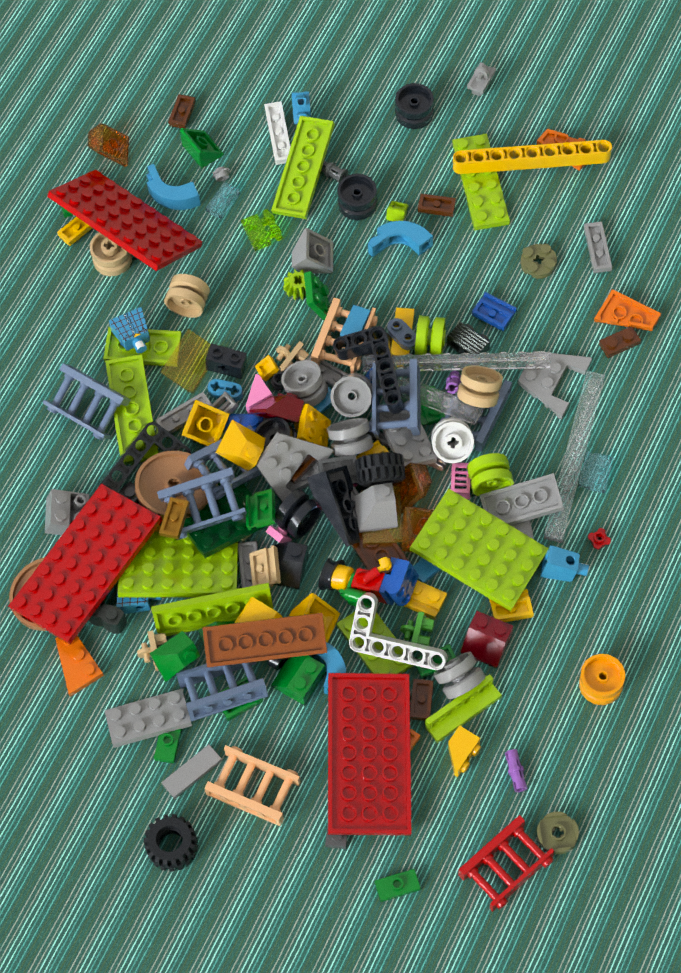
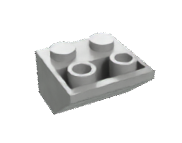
M51 489L46 498L45 533L62 535L88 502L89 494Z

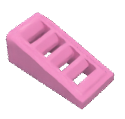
M452 463L451 490L466 499H470L468 471H455L456 468L467 469L469 463ZM455 474L467 475V477H457ZM455 480H456V481H467V482H466V483H458V482H455ZM455 486L466 487V489L455 488Z

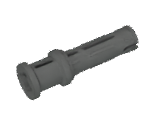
M323 162L321 171L324 172L326 177H332L340 183L343 178L348 176L347 169L339 168L334 162Z

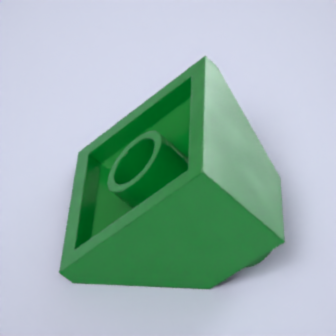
M183 631L150 653L165 682L200 658L194 642Z

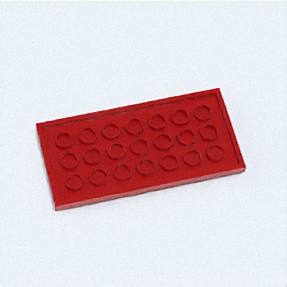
M97 170L84 174L48 192V198L155 271L202 246L203 241L195 235L189 233L180 225H177L168 217L156 211L155 208L150 207L140 198H137Z
M101 484L8 607L64 642L71 644L163 519L154 512Z
M328 673V835L411 836L409 674Z

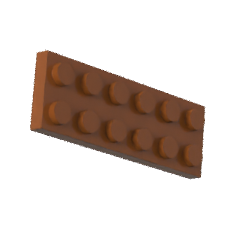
M322 612L202 627L207 667L327 653Z

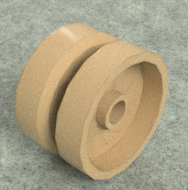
M100 232L92 238L90 253L93 264L98 272L106 276H118L129 269L132 263V254Z
M177 274L171 279L164 303L168 309L178 315L196 318L203 313L210 288L206 282L193 275Z
M471 365L464 367L457 397L464 403L475 407L489 408L497 405L499 398L498 390L501 389L503 376L496 370L484 366Z

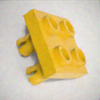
M304 404L299 423L294 424L295 429L298 431L297 438L327 447L329 438L327 428L331 425V420L311 405Z

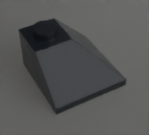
M294 542L274 545L278 549L281 579L280 584L276 583L274 585L299 590L309 556L308 545Z

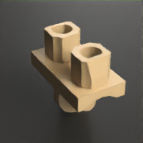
M301 341L298 342L291 353L289 352L291 348L289 344H286L285 347L278 346L276 348L278 353L276 359L278 361H281L282 358L285 359L280 365L278 372L285 371L293 364V358L302 361L308 357L309 354L302 348L304 344Z
M153 630L147 631L150 647L147 646V643H142V649L137 651V656L144 658L145 663H149L150 653L167 642L165 633L154 634Z

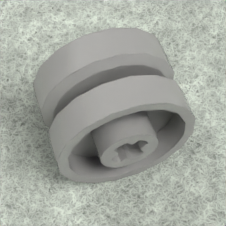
M297 361L291 364L281 377V383L286 394L298 395L297 399L303 400V405L309 404L313 407L319 404L328 393V385L323 377V373L318 364L313 361Z
M359 373L344 375L335 383L331 390L332 406L345 417L362 415L372 404L371 381ZM351 393L355 394L353 398L350 396Z
M352 418L339 421L327 428L329 439L334 441L331 444L334 456L356 455L374 446L371 435L366 434L370 430L366 418Z
M466 652L446 662L442 669L434 672L433 675L438 684H445L443 692L447 699H453L465 694L485 679L486 676L481 667H474L476 659L472 652Z

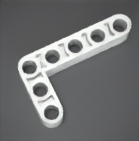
M371 592L364 593L358 599L349 640L350 648L353 651L433 670L443 668L448 660V656L442 649L373 634L372 629L378 599ZM369 598L372 601V607H366L363 604V599ZM359 618H366L368 626H361ZM356 637H361L364 640L363 646L356 644ZM376 641L381 642L384 649L377 650L374 643ZM394 646H400L403 649V654H396ZM413 651H420L423 654V658L416 659ZM433 656H441L443 662L441 664L435 663Z

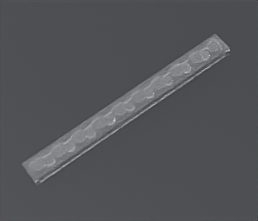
M522 351L518 353L483 352L480 354L393 355L396 370L407 369L410 366L409 359L418 360L420 371L462 370L464 367L471 365L484 366L491 369L550 368L551 352L544 351L534 353ZM374 355L362 356L363 372H368L372 368V363L375 362Z
M586 372L557 484L564 510L549 515L544 539L563 543L605 379L604 374Z

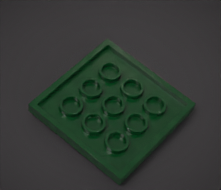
M242 484L234 488L233 492L239 509H246V495H253ZM226 495L219 500L215 498L220 515L232 512ZM207 504L199 512L202 521L213 518L209 504ZM243 515L244 518L241 520L232 521L231 519L188 533L187 535L202 556L207 558L264 527H253L252 530H248L246 527V515ZM192 517L185 519L183 528L194 524Z

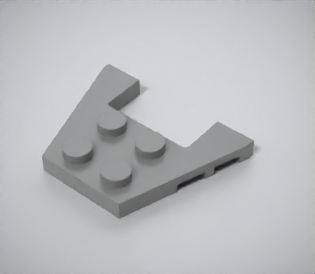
M533 351L518 379V385L534 398L539 399L545 404L547 409H551L562 420L569 407V402L552 395L567 368L585 375L592 362V358Z
M277 432L261 454L256 466L273 488L275 494L283 502L292 493L291 490L286 488V485L306 456L309 454L317 461L328 459L334 450Z

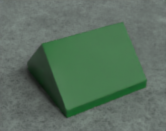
M181 128L182 146L201 169L224 155L204 130Z

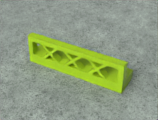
M490 674L479 685L458 696L425 720V729L437 744L456 731L459 725L463 726L502 698L501 693L493 685L494 678Z

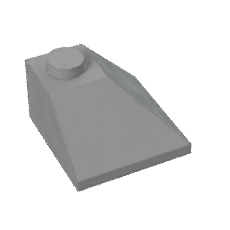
M305 228L292 251V268L298 271L303 269L304 273L311 271L313 274L332 273L333 241Z
M392 483L373 485L353 497L359 533L398 528L396 501Z

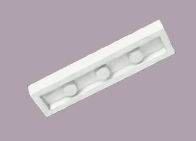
M282 102L264 104L275 164H284L289 154L290 142Z

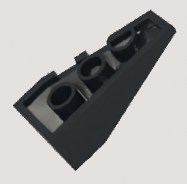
M347 465L307 477L313 497L345 546L359 543L358 522L353 516V508L356 506L355 501L351 500L350 492L353 490V483Z

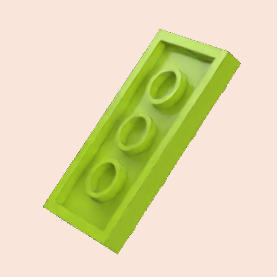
M108 327L103 360L105 362L107 360L142 354L144 365L177 367L182 333L181 331L148 329L150 341L145 343L147 350L143 353H137L135 348L125 350L112 333L111 328Z
M355 612L336 623L338 629L348 642ZM376 612L372 633L395 638ZM359 618L361 626H368L366 618ZM361 637L355 638L357 645H364V640ZM376 641L374 643L377 650L384 649L381 642ZM394 646V652L402 655L403 649L400 646ZM356 652L373 674H402L414 666Z

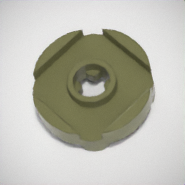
M534 244L525 247L520 260L521 269L525 274L532 275L533 278H546L552 274V271L557 266L556 253L549 244ZM536 259H542L541 264H538V262L534 261Z
M563 812L547 814L537 827L538 842L546 852L552 848L554 854L567 853L575 847L578 840L579 829L577 823ZM556 828H559V831L564 833L560 838H556L552 834Z

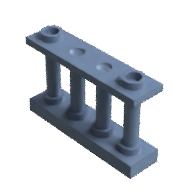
M409 359L410 366L407 369L396 370L398 377L407 376L410 378V383L407 386H400L402 393L410 395V400L404 403L405 407L403 409L410 412V418L397 421L380 422V412L390 411L386 404L380 405V395H383L382 388H380L375 362L372 363V370L369 371L370 381H372V421H369V428L376 439H379V430L407 427L411 429L413 436L421 435L420 365L417 359Z
M62 363L59 370L65 373V379L53 402L44 400L43 404L48 406L47 410L55 414L59 412L90 430L95 438L103 440V438L111 439L112 436L106 433L105 430L117 407H120V405L128 406L131 399L75 367ZM76 379L80 381V387L69 409L66 410L59 405L69 385ZM92 388L95 390L94 394L96 395L82 419L76 416L75 412L86 390ZM106 396L111 399V404L97 428L90 424V421L101 399Z
M504 381L501 389L498 390L499 398L497 405L489 407V413L484 417L459 408L461 400L456 394L445 418L454 417L457 414L481 424L480 432L472 431L475 450L482 452L511 393L512 382Z
M249 425V426L246 427V428H248V429H250V430H252V431L254 432V430H253V428L251 427V425ZM221 440L189 455L184 463L187 470L195 467L202 476L209 475L210 472L204 465L208 460L214 461L220 471L227 469L220 455L215 453ZM238 466L243 474L232 478V482H230L232 489L261 475V472L257 467L247 471ZM213 485L212 491L217 500L226 495L223 485Z
M232 467L157 491L161 502L165 501L168 504L170 497L176 498L181 495L190 502L189 509L194 524L182 528L179 540L188 537V533L231 519L232 521L241 520L244 518L243 515L247 514L245 508L239 509L230 483L232 478H235ZM221 483L224 486L232 512L220 515L212 491L214 484ZM199 489L205 491L213 518L205 521L201 520L193 495L195 494L194 491Z
M256 662L207 667V664L176 673L180 688L187 687L191 702L186 703L191 722L268 697L264 679L256 680L251 665H255ZM244 668L249 683L237 686L233 671ZM225 674L230 689L218 693L213 678ZM206 680L210 696L199 699L194 684Z

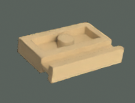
M272 545L271 548H263L249 553L252 586L269 583V587H271L273 584L281 583L278 549L276 546Z

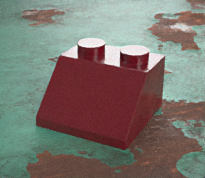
M278 393V396H270L252 407L249 413L267 419L278 417L284 419L287 423H299L304 401L297 399L298 395L287 393L285 395Z
M476 611L460 653L472 652L476 660L497 668L513 635V625Z

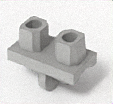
M480 62L467 84V89L472 90V94L481 96L493 78L496 68L488 67Z

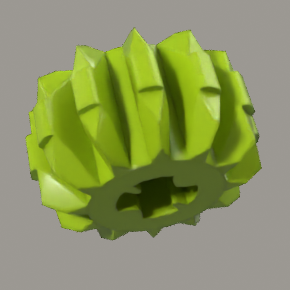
M294 269L293 274L288 272L287 277L284 278L283 288L287 292L288 297L293 296L294 300L300 297L303 300L304 296H306L304 271L302 269L300 272H297Z

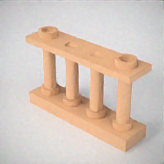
M333 298L312 351L311 361L317 363L318 366L324 360L350 366V373H355L356 370H360L362 364L361 356L340 360L337 355L326 353L325 350L326 346H333L335 339L332 338L331 333L335 331L341 332L344 326L337 324V318H347L350 311L344 310L341 307V299ZM372 307L364 330L377 325L378 316H376V308Z
M225 745V755L229 758L217 782H214V784L209 781L204 788L206 795L281 826L284 818L280 807L291 784L300 786L301 781L298 773L291 769L283 770L245 754L236 746L229 747ZM236 760L247 764L236 789L230 791L225 789L224 785ZM254 768H257L266 773L254 798L249 799L244 797L243 791ZM276 776L283 779L284 782L273 805L268 807L263 805L261 800L272 777Z

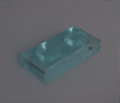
M224 182L206 206V212L222 219L239 196L240 189Z

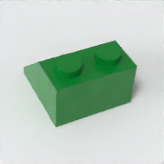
M308 655L289 657L272 682L271 687L305 706L326 674L325 665Z

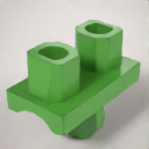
M418 612L415 627L413 626L414 621L408 620L407 625H401L400 631L405 634V640H410V636H413L411 642L429 646L430 637L421 635L422 630L432 632L434 620L424 617V612Z

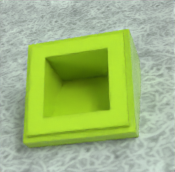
M391 201L387 208L386 220L404 221L409 205Z

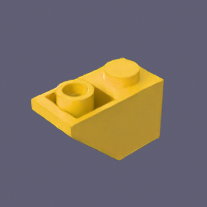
M460 725L448 742L455 776L458 777L461 772L465 773L470 766L469 760L472 756L476 757L481 749L480 738Z

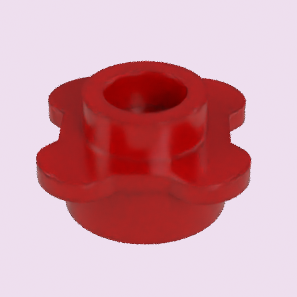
M603 528L588 534V539L591 540V544L597 550L611 543V538L607 537Z

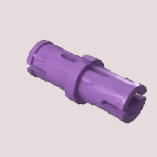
M458 371L450 372L446 379V390L448 389L447 392L450 394L456 393L461 383V375H459Z
M517 749L508 750L505 752L509 767L508 774L511 776L514 791L523 792L527 790L523 774L524 767L521 766Z

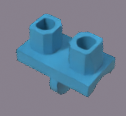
M309 91L291 92L294 125L298 124L300 116L311 117Z

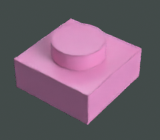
M269 526L266 530L279 543L291 542L292 540L287 535L288 531L280 526L277 528Z

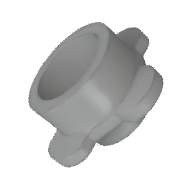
M225 167L216 168L212 172L213 178L217 182L227 180L230 177V169Z

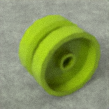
M419 315L415 356H425L428 351V345H430L431 357L441 358L446 339V318L436 317L432 328H430V317Z
M500 453L481 455L469 462L467 471L471 479L473 494L480 497L481 494L514 485L512 473L509 471L510 466L507 456Z

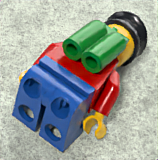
M388 557L379 559L380 566H376L371 570L358 568L356 571L352 567L345 566L344 560L333 561L331 558H328L322 569L318 587L320 590H339L340 596L347 601V604L356 607L358 599L367 592L375 594L378 602L389 605L395 603L398 606H404L411 599L419 575L410 561L391 557V560ZM392 568L390 575L381 572ZM364 598L363 604L366 607H372V601L369 598Z

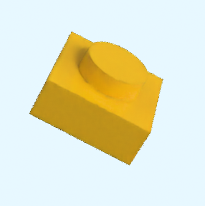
M267 355L255 365L260 377L265 382L279 371L277 364L270 355Z

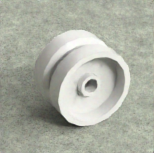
M445 418L438 422L432 430L431 442L433 451L444 462H462L473 451L474 439L472 431L467 423L461 419ZM452 437L455 438L454 442H449Z

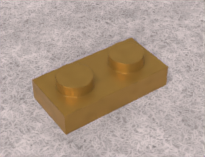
M170 497L160 527V536L179 540L190 506L189 501Z

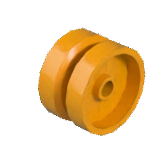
M609 654L591 656L581 668L579 679L581 694L587 701L596 705L613 703L619 698L625 682L624 667L617 658Z

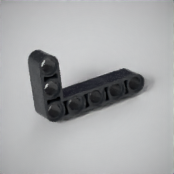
M375 326L336 338L333 341V348L340 360H348L373 353L383 397L388 410L393 414L402 412L405 407L389 339L384 328Z
M146 423L97 485L96 490L103 484L117 492L153 444L163 452L178 451L182 448L191 454V450L158 423ZM150 425L156 428L154 436H150L147 433V428ZM165 437L171 439V445L168 448L162 445V440ZM138 440L143 441L145 444L142 451H138L135 447ZM127 455L133 458L131 466H126L123 462ZM116 470L120 471L122 475L119 481L112 479V473Z

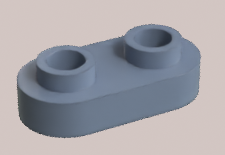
M394 318L390 320L387 325L388 334L402 349H414L416 333L402 319Z

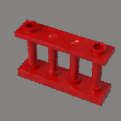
M520 815L458 869V876L463 881L468 877L472 878L493 900L490 903V910L492 912L496 908L499 910L507 904L509 896L540 868L548 867L554 860V850L552 848L544 853L524 832L525 820ZM518 837L539 860L529 867L509 846L508 841L511 838ZM498 850L503 851L522 870L523 874L514 881L493 859V855ZM482 864H488L508 886L500 895L478 873V868Z

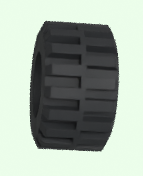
M375 453L355 460L358 485L371 487L386 483L395 484L406 478L403 455L400 453Z
M168 814L163 815L164 818L161 820L159 817L156 818L155 824L152 822L149 824L150 829L145 831L146 838H144V844L150 861L157 868L160 866L161 870L164 871L169 868L170 872H173L174 868L178 867L181 870L183 869L182 865L186 864L188 866L190 864L189 860H194L195 852L198 850V840L194 828H192L189 821L186 822L182 816L177 818L176 814H172V817H168ZM177 834L183 838L182 844L177 850L166 852L159 848L160 842L165 836Z

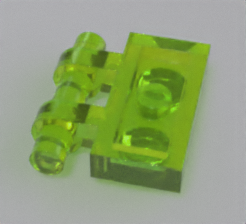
M268 209L262 212L264 218L260 219L258 214L241 220V224L255 251L272 245L271 238L275 237L277 241L283 239L282 231L276 225L275 217ZM269 225L270 230L266 231L264 226Z

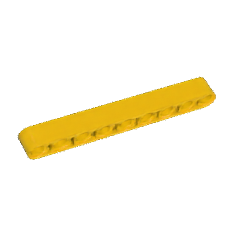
M607 140L460 150L453 155V170L458 174L603 164L607 163L611 158L612 144Z

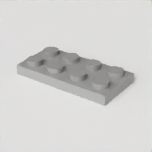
M403 410L398 414L380 412V422L407 420V418H410V412L407 410ZM422 424L421 435L413 436L411 429L407 427L382 429L391 451L403 455L405 470L437 463V456Z
M554 473L480 495L483 509L509 525H515L564 510Z
M182 689L104 710L114 748L192 726Z

